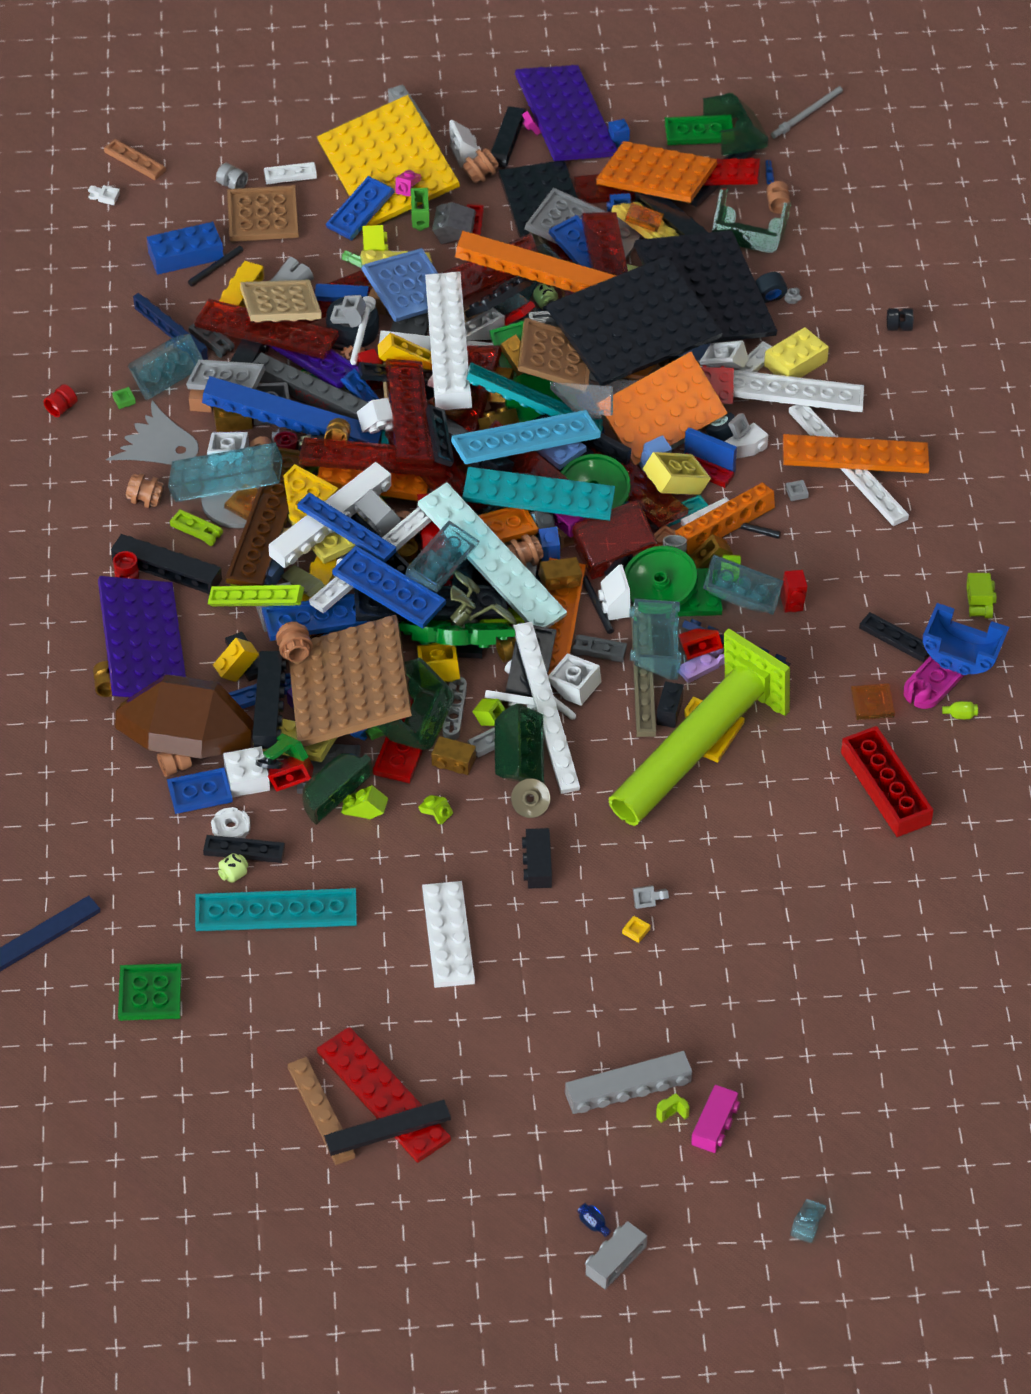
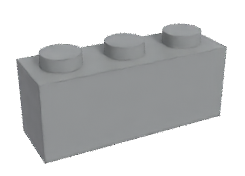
M628 1221L623 1226H619L614 1231L612 1238L609 1241L605 1240L601 1244L599 1251L587 1259L585 1263L586 1275L606 1290L647 1247V1235Z

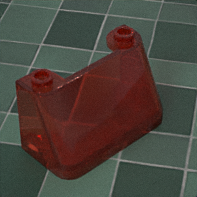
M632 501L612 509L610 521L588 518L578 522L572 528L576 551L583 564H586L585 568L591 579L603 576L604 572L608 569L607 563L640 550L643 551L659 546L644 510L638 501Z

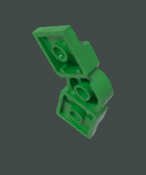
M431 620L423 629L411 621L399 622L400 631H404L403 634L412 635V640L419 641V644L422 645L436 642L442 645L460 646L473 644L479 645L480 648H489L490 645H496V637L498 640H508L509 637H515V629L506 622L467 623L465 628H462V626H450V623L446 621Z

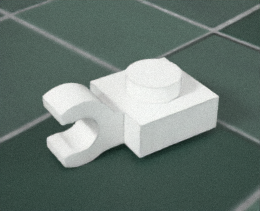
M105 185L102 188L90 186L88 192H91L89 199L96 200L98 198V202L115 205L120 195V189Z

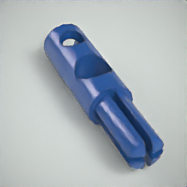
M766 160V180L769 185L774 182L771 160H769V166L768 160Z

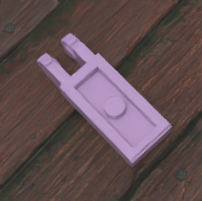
M724 648L695 657L677 666L678 673L687 683H690L718 669L719 666L725 663L724 654H721Z

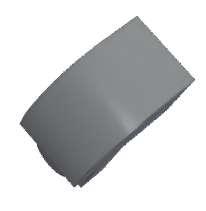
M345 296L342 305L334 306L330 318L333 324L349 323L351 328L359 326L366 309V303L362 296Z

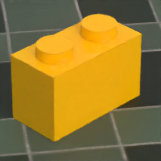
M235 638L215 661L213 666L221 678L237 682L256 660L259 653L251 642Z

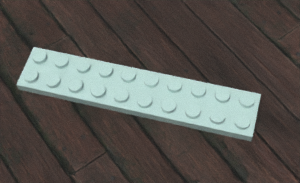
M447 482L418 501V506L526 623L532 622L533 625L549 628L567 615V611Z

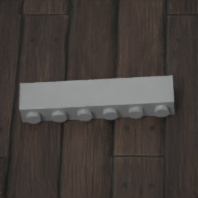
M681 1051L566 1082L565 1095L573 1114L585 1113L590 1109L603 1108L609 1104L625 1102L638 1096L644 1097L649 1093L662 1092L675 1086H684L691 1082L692 1069L685 1052Z

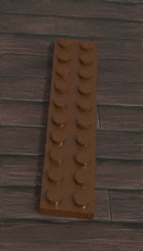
M274 446L225 577L226 583L240 586L264 585L273 558L269 556V544L282 535L289 514L283 475L294 464L306 470L309 454L303 451Z

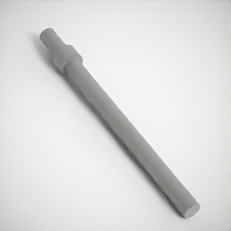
M840 86L788 122H783L779 125L778 129L771 133V137L775 139L782 133H787L792 126L842 93L843 89Z

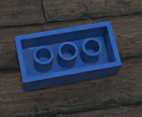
M214 222L147 237L148 253L157 275L215 262L223 257V244Z

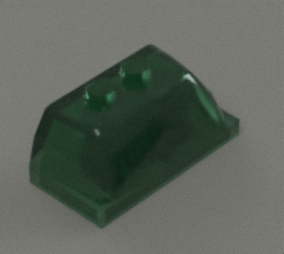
M521 704L512 705L504 710L495 720V774L514 782L536 779L544 783L543 714Z
M341 753L331 762L327 763L323 769L305 784L302 790L303 806L310 820L315 825L373 775L372 761L367 754L361 758L352 753Z

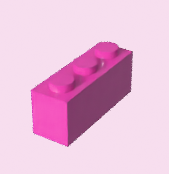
M714 1085L692 1133L691 1145L713 1153L716 1152L718 1146L722 1147L725 1140L724 1132L730 1129L733 1122L731 1117L733 1113L737 1114L740 1107L738 1092Z

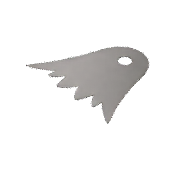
M152 401L151 411L153 417L145 415L148 425L135 423V428L139 434L124 437L133 445L120 447L125 452L111 456L106 460H138L172 465L189 462L197 455L199 447L193 436L170 420ZM179 446H184L186 452L178 454L175 449Z

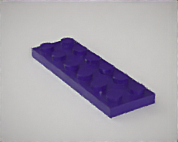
M297 327L269 340V347L325 383L338 389L345 386L341 379L352 369L355 368L359 373L357 365H352L349 360Z

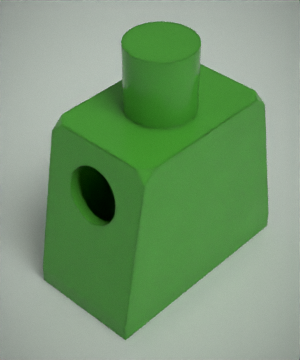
M411 188L412 227L419 231L429 227L428 188ZM418 202L423 203L422 208H417Z

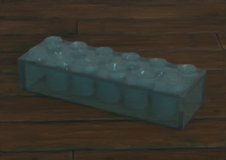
M275 442L172 461L168 487L175 502L279 484L283 458Z

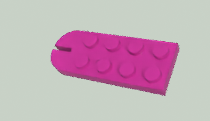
M929 657L905 682L903 694L910 704L914 701L915 707L922 709L932 708L965 675L944 669Z

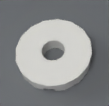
M234 807L218 811L211 821L214 836L245 838L251 829L250 817L247 813ZM231 822L236 824L233 827L226 826L228 823Z

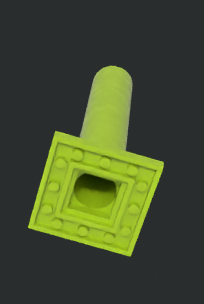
M728 628L724 632L725 678L609 797V805L613 812L621 820H625L627 824L638 825L757 700L770 706L776 713L786 716L790 712V667Z

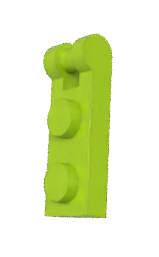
M181 509L170 520L171 527L201 539L209 546H213L216 543V538H220L223 534V530L219 526Z

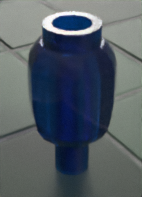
M584 1203L577 1210L579 1219L586 1227L594 1232H600L604 1237L611 1233V1230L606 1226L605 1217L595 1206Z

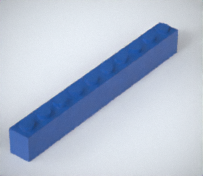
M209 376L203 392L202 403L210 407L221 408L227 412H234L244 417L258 419L261 422H268L298 433L311 434L314 437L318 435L324 436L329 422L335 418H342L351 427L347 443H355L364 447L370 445L378 448L382 430L374 434H370V432L362 433L359 420Z

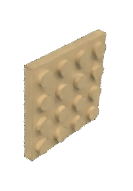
M310 280L240 282V289L250 321L279 322L281 320L297 321L306 319L313 321L321 319V310Z

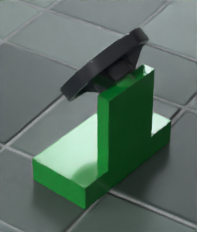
M282 733L276 737L278 742L263 752L265 757L256 760L255 765L263 768L281 769L283 768V763L279 762L277 758L283 753L301 761H304L309 756L301 741Z

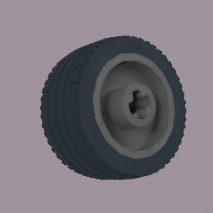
M344 297L332 302L327 309V334L333 342L354 346L359 326L351 328L349 323L333 324L330 320L334 306L342 305ZM376 306L369 313L361 347L371 344L378 335L379 315Z

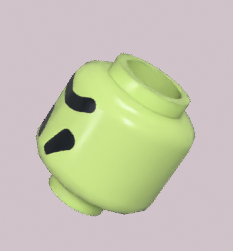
M540 284L533 292L534 300L542 309L548 303L558 300V294L551 285Z
M232 853L219 862L218 874L222 880L234 883L247 874L248 863L241 854Z

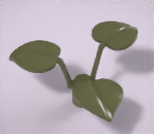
M459 571L454 572L457 579L467 586L469 590L466 595L454 585L451 587V600L462 603L450 617L455 624L463 626L467 620L472 621L475 617L493 609L513 625H517L513 615L497 603L471 615L473 612L471 608L475 609L476 605L469 597L473 591L479 593L480 589L473 580Z

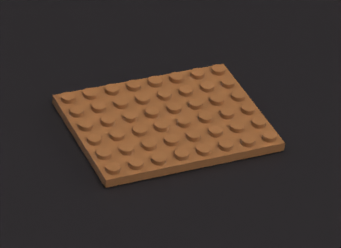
M397 615L387 616L376 621L312 638L313 648L309 653L310 655L300 662L289 661L297 740L301 741L303 747L412 716Z

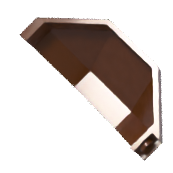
M167 674L123 701L116 709L115 728L145 749L195 758H206L227 752L249 749L251 746V731L254 725L251 717L219 682Z

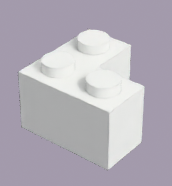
M388 398L371 400L357 411L362 433L370 432V434H374L384 429L385 431H392L401 423L396 402L389 403Z

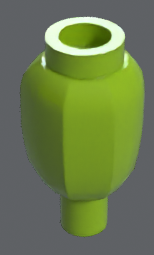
M958 701L950 706H942V714H950L956 719H972L973 716L978 715V705L973 704L971 701Z

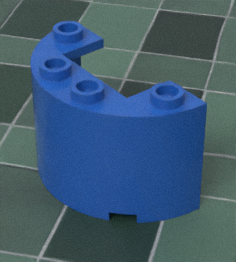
M936 603L923 634V645L930 657L942 668L958 672L961 675L979 674L992 668L1009 627L991 621L987 633L952 621L955 609Z

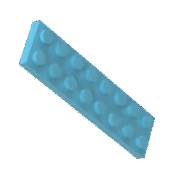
M587 410L453 435L451 442L463 462L470 464L600 438L601 432Z

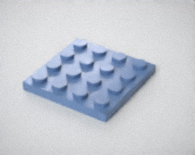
M422 248L363 264L362 271L394 322L428 313L425 275L438 274Z

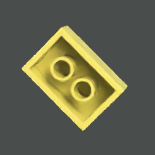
M804 327L766 350L764 366L774 375L801 378L827 362L829 346Z
M653 452L643 467L647 477L652 480L656 489L663 494L700 495L711 479L693 454Z

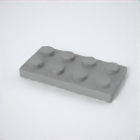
M199 359L186 385L188 389L204 390L209 376L256 390L266 369L264 364Z

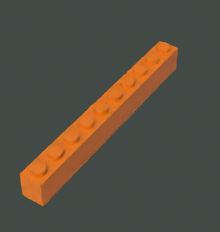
M462 231L455 254L456 258L464 261H470L571 292H578L616 276L466 231Z

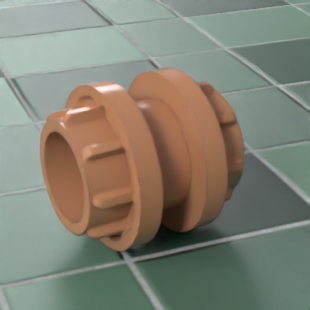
M486 148L482 151L480 149L476 150L477 156L474 159L468 156L465 159L466 163L463 164L464 171L474 183L479 181L485 182L484 176L489 172L494 175L496 173L495 169L498 168L497 160Z
M144 473L139 475L133 474L128 483L126 497L131 499L133 504H137L138 500L145 502L144 507L148 509L150 506H158L164 489L163 483L159 482L157 477H153L152 481L146 480V474Z
M522 535V542L519 543L515 539L509 541L507 547L525 567L526 563L529 562L533 566L538 565L539 560L544 556L542 546L534 535Z
M288 622L282 625L276 634V642L284 659L291 662H300L310 655L313 644L306 626L298 622Z

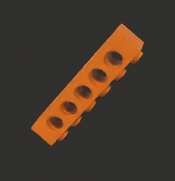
M762 482L675 530V534L687 539L686 553L690 556L712 534L722 538L740 528L742 524L749 523L774 509V491Z

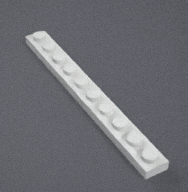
M796 404L789 407V413L810 436L837 437L809 406ZM840 468L892 526L908 520L909 514L868 470Z
M417 507L382 538L396 546L398 550L432 520L420 507ZM335 577L309 599L310 605L324 613L354 587Z
M527 622L513 625L560 793L580 790L579 781L533 623Z

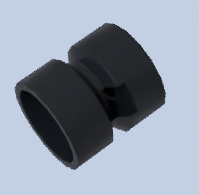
M888 308L887 331H898L899 328L902 331H912L913 308H902L901 311L898 308Z

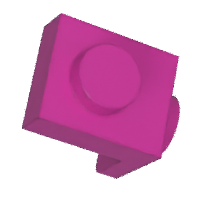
M526 111L522 114L525 119L523 123L528 130L532 129L538 136L541 131L536 120Z
M406 170L396 177V194L411 196V188L421 181V174L414 173L412 170Z

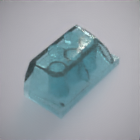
M184 334L171 338L132 361L127 367L145 400H149L191 375L198 360H203L191 335Z
M448 521L407 567L405 576L437 593L479 545L480 541L451 521Z
M713 555L703 589L708 590L711 595L734 605L758 613L767 612L773 615L783 581Z

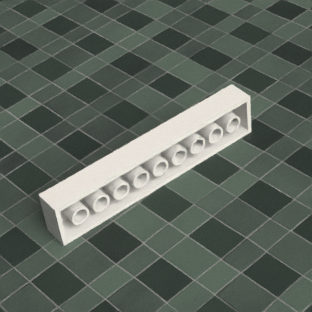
M460 272L427 274L425 279L435 406L444 410L472 408L470 383L466 379L469 365Z

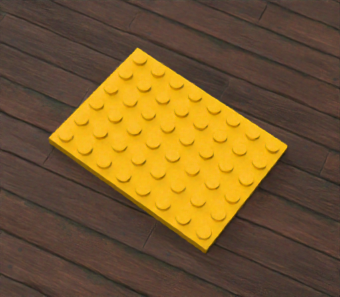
M408 95L317 136L322 149L349 197L368 176L384 183L395 191L396 177L406 170H412L414 173L421 174V181L413 185L412 188H428V201L460 187L459 181ZM394 192L365 226L378 225L410 210L411 196L400 195Z

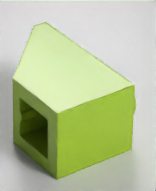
M371 785L356 793L347 795L343 800L341 813L366 819L375 818L384 814L388 797Z

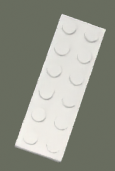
M462 881L422 885L434 988L475 984Z

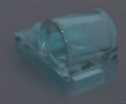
M806 1199L794 1219L790 1236L812 1243L818 1224L825 1213L826 1206Z

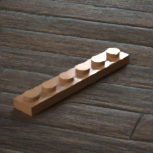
M307 1057L288 1063L287 1066L326 1145L324 1135L343 1129ZM353 1150L331 1157L335 1165H339L354 1159L355 1153Z

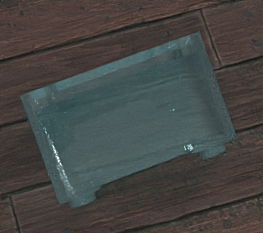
M634 599L633 606L629 608V617L632 618L633 650L630 652V661H633L637 667L669 680L678 679L682 661V653L678 651L679 619L677 616L678 611H680V602Z

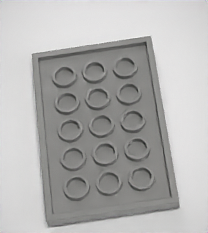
M555 188L551 190L525 226V230L556 243L549 235V229L578 215L621 265H623L635 248V240H641L643 237L618 216Z

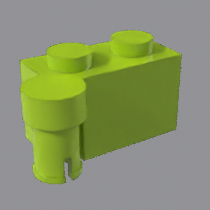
M968 573L966 589L969 617L993 618V603H996L997 600L996 592H994L995 581H991L990 573Z

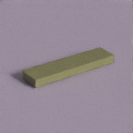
M293 565L280 576L286 583L291 582V585L303 586L304 594L309 597L315 595L325 586L320 579L296 565Z

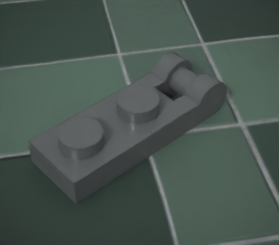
M202 318L189 326V332L215 351L216 355L220 358L226 354L225 352L235 348L234 343Z
M576 635L575 645H573L571 653L575 656L586 655L623 662L627 643Z

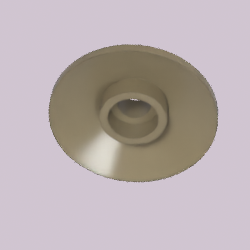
M522 780L512 791V806L523 817H538L549 807V790L539 780ZM528 795L534 796L533 802L527 801Z

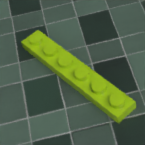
M301 585L211 586L207 604L212 607L301 605L304 587Z

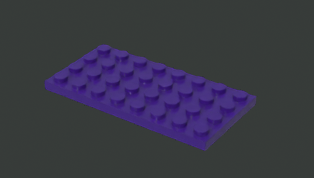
M578 65L516 69L515 76L554 161L603 158L614 155L617 147L609 135L608 128Z
M99 576L98 586L112 696L131 697L166 674L186 677L173 582Z

